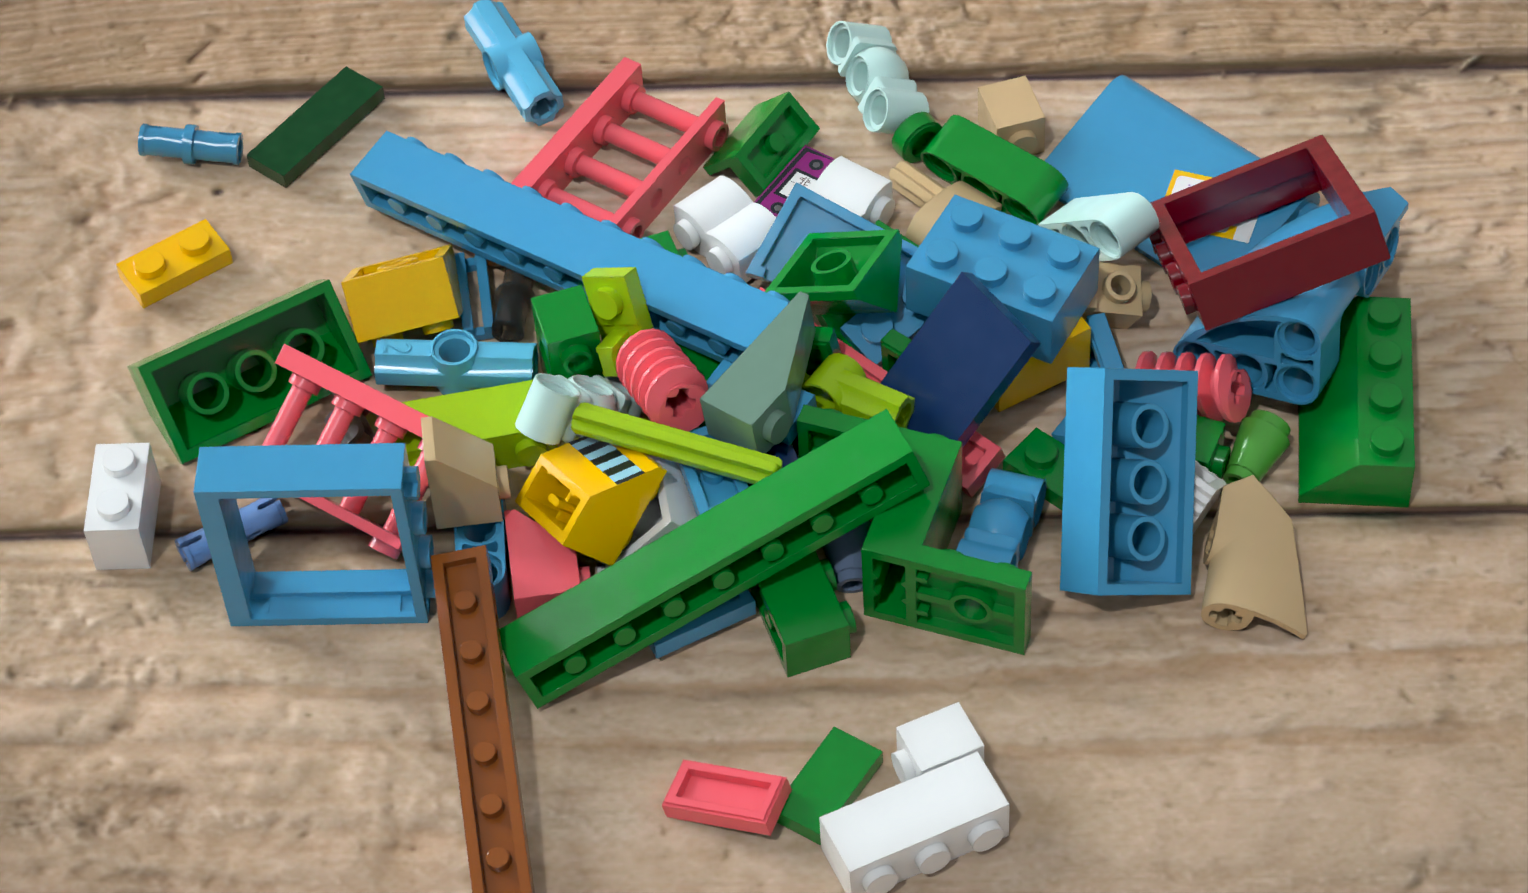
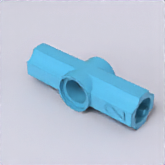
M492 0L475 2L469 13L464 16L465 28L482 53L483 62L492 84L497 90H506L525 122H534L540 126L553 121L558 111L564 107L563 95L545 69L544 59L535 38L530 32L522 34L502 2Z
M461 329L446 330L439 333L433 340L380 339L377 340L374 353V375L377 385L437 386L443 395L533 380L535 375L538 374L537 343L477 341L473 334Z

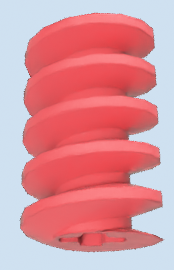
M651 328L640 330L630 336L621 346L616 358V373L621 384L641 407L644 414L649 417L650 421L688 432L697 428L705 420L700 403V398L708 390L704 375L697 370V367L690 361L689 357L682 352V349L675 343L674 339L665 331Z
M1144 351L1138 358L1135 369L1198 371L1197 415L1216 421L1225 419L1230 423L1241 422L1246 416L1252 396L1251 380L1245 369H1238L1235 357L1232 354H1222L1216 361L1212 353H1203L1197 360L1192 352L1181 353L1177 359L1176 355L1171 351L1162 352L1159 358H1157L1153 351Z

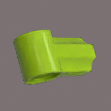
M842 353L829 355L802 386V390L815 394L818 408L835 409L843 414L869 419L887 409L897 426L907 429L909 420L914 413V397L866 378L861 365L855 359Z

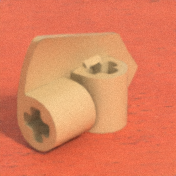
M1254 475L1224 485L1220 494L1218 511L1208 533L1203 556V564L1209 565L1201 609L1203 621L1217 629L1233 631L1246 628L1255 616L1274 623L1301 639H1305L1308 632L1292 519Z

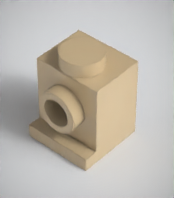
M1099 262L1098 291L1084 311L1082 318L1086 320L1088 315L1105 313L1109 327L1128 329L1143 316V312L1149 309L1152 298L1150 282L1141 280V266Z

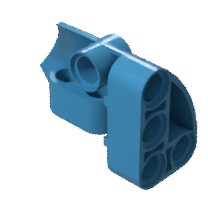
M1392 187L1363 192L1376 212L1391 259L1207 331L1197 315L1175 345L1173 353L1178 359L1181 353L1192 352L1197 360L1203 353H1212L1216 361L1222 354H1232L1235 357L1238 369H1245L1248 372L1251 380L1252 394L1292 404L1306 405L1312 403L1335 372L1339 362L1342 314L1355 295L1368 298L1390 268L1398 247L1400 221L1407 212L1409 203ZM1328 203L1285 224L1261 240L1249 253L1338 219V216Z

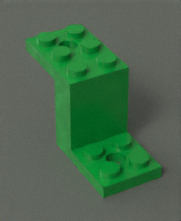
M804 404L797 419L799 458L867 419L843 414L835 409H822ZM899 427L916 455L930 486L874 516L861 548L864 615L1025 655L1031 638L1032 572L1019 569L1010 563H994L966 556L953 549H947L962 511V442L949 439L940 434H927Z

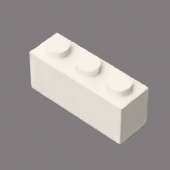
M977 751L819 817L821 849L846 893H887L901 881L920 873H935L944 868L953 859L972 851L982 852L996 846L1003 838L1009 836L1010 804Z

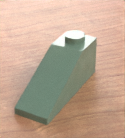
M800 291L700 398L709 435L720 441L765 454L774 445L781 443L785 439L794 422L816 332L809 295Z

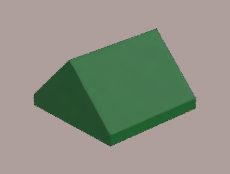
M899 229L809 233L765 292H778L791 301L801 291L809 295L813 315L897 313L902 249Z

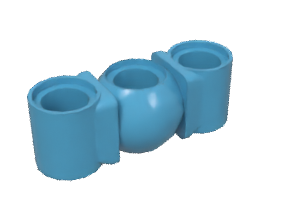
M991 468L981 493L980 504L975 506L969 527L966 528L964 538L960 540L956 551L966 556L994 563H1010L1018 567V561H1021L1025 555L1029 538L1033 533V527L1037 526L1042 513L1046 495V479Z

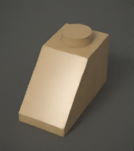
M432 416L422 417L424 462L437 529L503 521L501 499L511 498L507 465H496L493 444Z

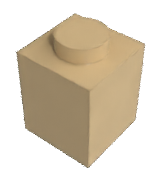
M1026 76L978 87L979 126L1032 155L1045 151V115Z

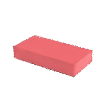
M683 759L662 803V807L669 818L771 836L792 789L787 777Z

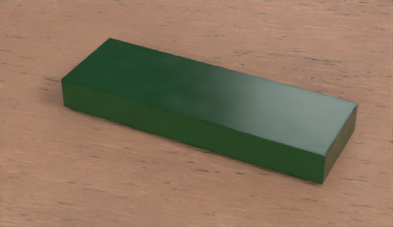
M346 66L247 154L249 167L283 187H288L385 99L383 86Z

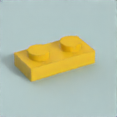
M204 219L117 263L116 266L120 279L144 309L232 264L233 259L229 247L210 223Z

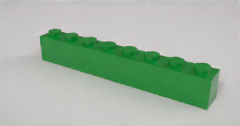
M885 409L500 629L502 650L515 678L538 709L872 519L874 516L930 486V483L909 443L889 411Z

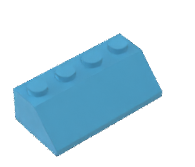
M1067 367L1060 572L1061 591L1097 596L1191 595L1198 371Z

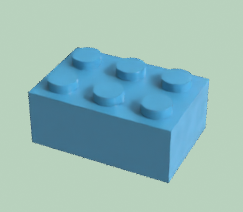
M954 195L906 265V309L929 317L960 273H973L1041 342L1031 357L1051 364L1098 291L1100 248Z

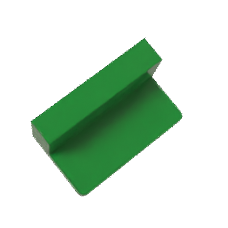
M788 91L754 106L729 135L724 145L712 155L703 168L709 175L731 168L755 197H758L797 153L811 141L820 128Z

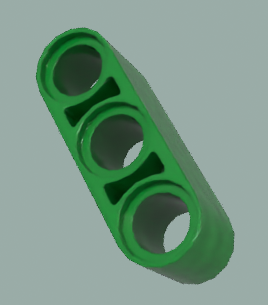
M959 115L950 116L920 154V158L925 166L942 180L951 185L955 182L963 181L1001 203V212L1036 225L1047 217L1069 189L1066 178L1055 167Z

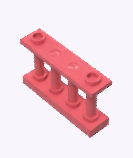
M624 57L511 184L520 188L529 186L538 191L544 198L560 205L562 203H569L579 209L584 215L597 221L609 220L619 226L625 233L640 239L643 237L644 231L710 154L713 151H718L724 145L729 133V126L726 124L725 100L716 97L698 117L646 94V90L643 87L641 64ZM640 112L685 133L672 148H669L630 131L621 125L631 114ZM610 143L657 165L642 181L592 157L602 146H607ZM582 175L628 196V199L614 214L564 191V189L574 178Z
M286 344L283 345L275 363L293 372L288 381L293 385L262 446L287 445L311 395L317 396L322 387L335 393L331 404L335 405V408L316 445L341 444L355 416L360 418L364 409L378 415L374 426L378 427V430L371 444L396 443L398 438L404 439L407 431L422 437L421 418L429 416ZM421 439L418 448L422 451L414 465L418 466L420 471V498L417 501L422 500L429 486L424 462L423 439ZM368 496L343 497L340 504L327 497H300V499L371 535L372 538L368 544L371 548L396 560L401 554L402 547L394 509H392L382 527L359 515Z

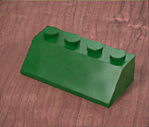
M330 279L310 282L127 366L149 415L180 464L198 457L199 447L222 446L275 420L293 385L288 382L293 372L275 363L284 344L358 381L372 375ZM322 387L317 396L311 395L307 405L331 395V391Z
M1356 296L1352 299L1341 317L1339 362L1335 372L1312 403L1306 405L1298 404V503L1409 508L1415 471L1411 298H1365Z

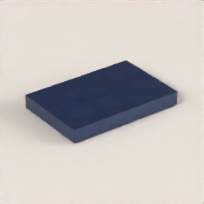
M961 272L880 384L915 398L914 413L909 420L907 429L927 434L943 435L949 439L962 442L963 448L1040 346L1041 342L973 273Z

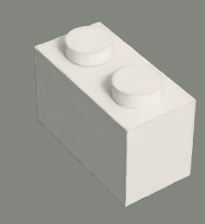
M150 443L96 444L84 525V534L96 570L149 569L151 567L161 480Z

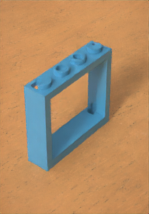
M405 443L199 447L193 493L231 626L429 622L430 599L436 598L431 556L434 555V544L432 535H425L427 531L426 502L417 501L420 498L419 467L409 465ZM391 496L406 569L255 571L236 499Z

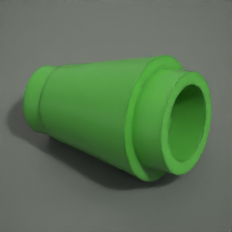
M1254 410L1250 417L1243 418L1239 425L1227 470L1223 476L1224 481L1230 484L1254 475L1260 482L1290 446L1288 436L1291 429L1289 425L1276 414L1265 410Z

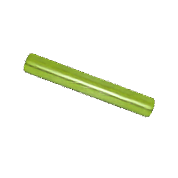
M585 402L580 403L575 408L572 416L571 430L575 434L750 484H755L783 468V461L779 457Z

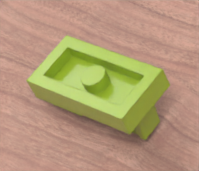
M636 267L593 268L582 276V280L602 338V342L596 347V353L599 355L603 375L605 377H618L616 373V358L621 346L630 336L640 330L653 328V324Z

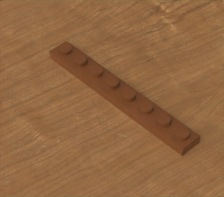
M486 545L432 555L431 564L472 893H535L490 555Z

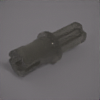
M508 268L505 269L503 283L495 291L494 300L497 310L495 320L492 323L491 333L499 342L518 343L524 338L527 313L532 310L531 298L535 297V293L532 290L534 280Z

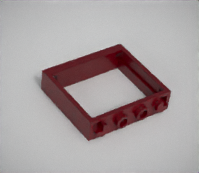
M1323 134L1150 202L1159 218L1158 231L1148 237L1154 253L1158 255L1165 274H1168L1175 294L1179 295L1186 315L1196 312L1206 331L1391 259L1375 210ZM1319 191L1322 192L1338 216V219L1203 272L1198 268L1186 246L1187 243Z

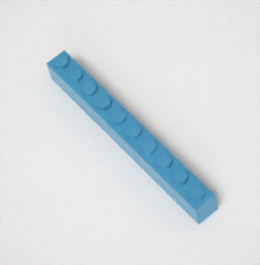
M386 131L350 173L366 206L558 291L582 285L585 291L582 276L593 268L636 267L653 328L665 331L676 343L719 362L724 359L733 363L790 302L778 292L768 291L766 293L748 285L736 274L728 272L724 275L707 268L700 260L691 255H684L682 257L665 250L658 242L651 238L643 237L639 239L625 233L619 226L609 220H602L600 222L590 218L569 203H562L560 205L550 201L529 186L520 188L508 183L497 173L489 169L480 171L468 166L454 154L446 153L443 155L433 151L414 137L405 139Z

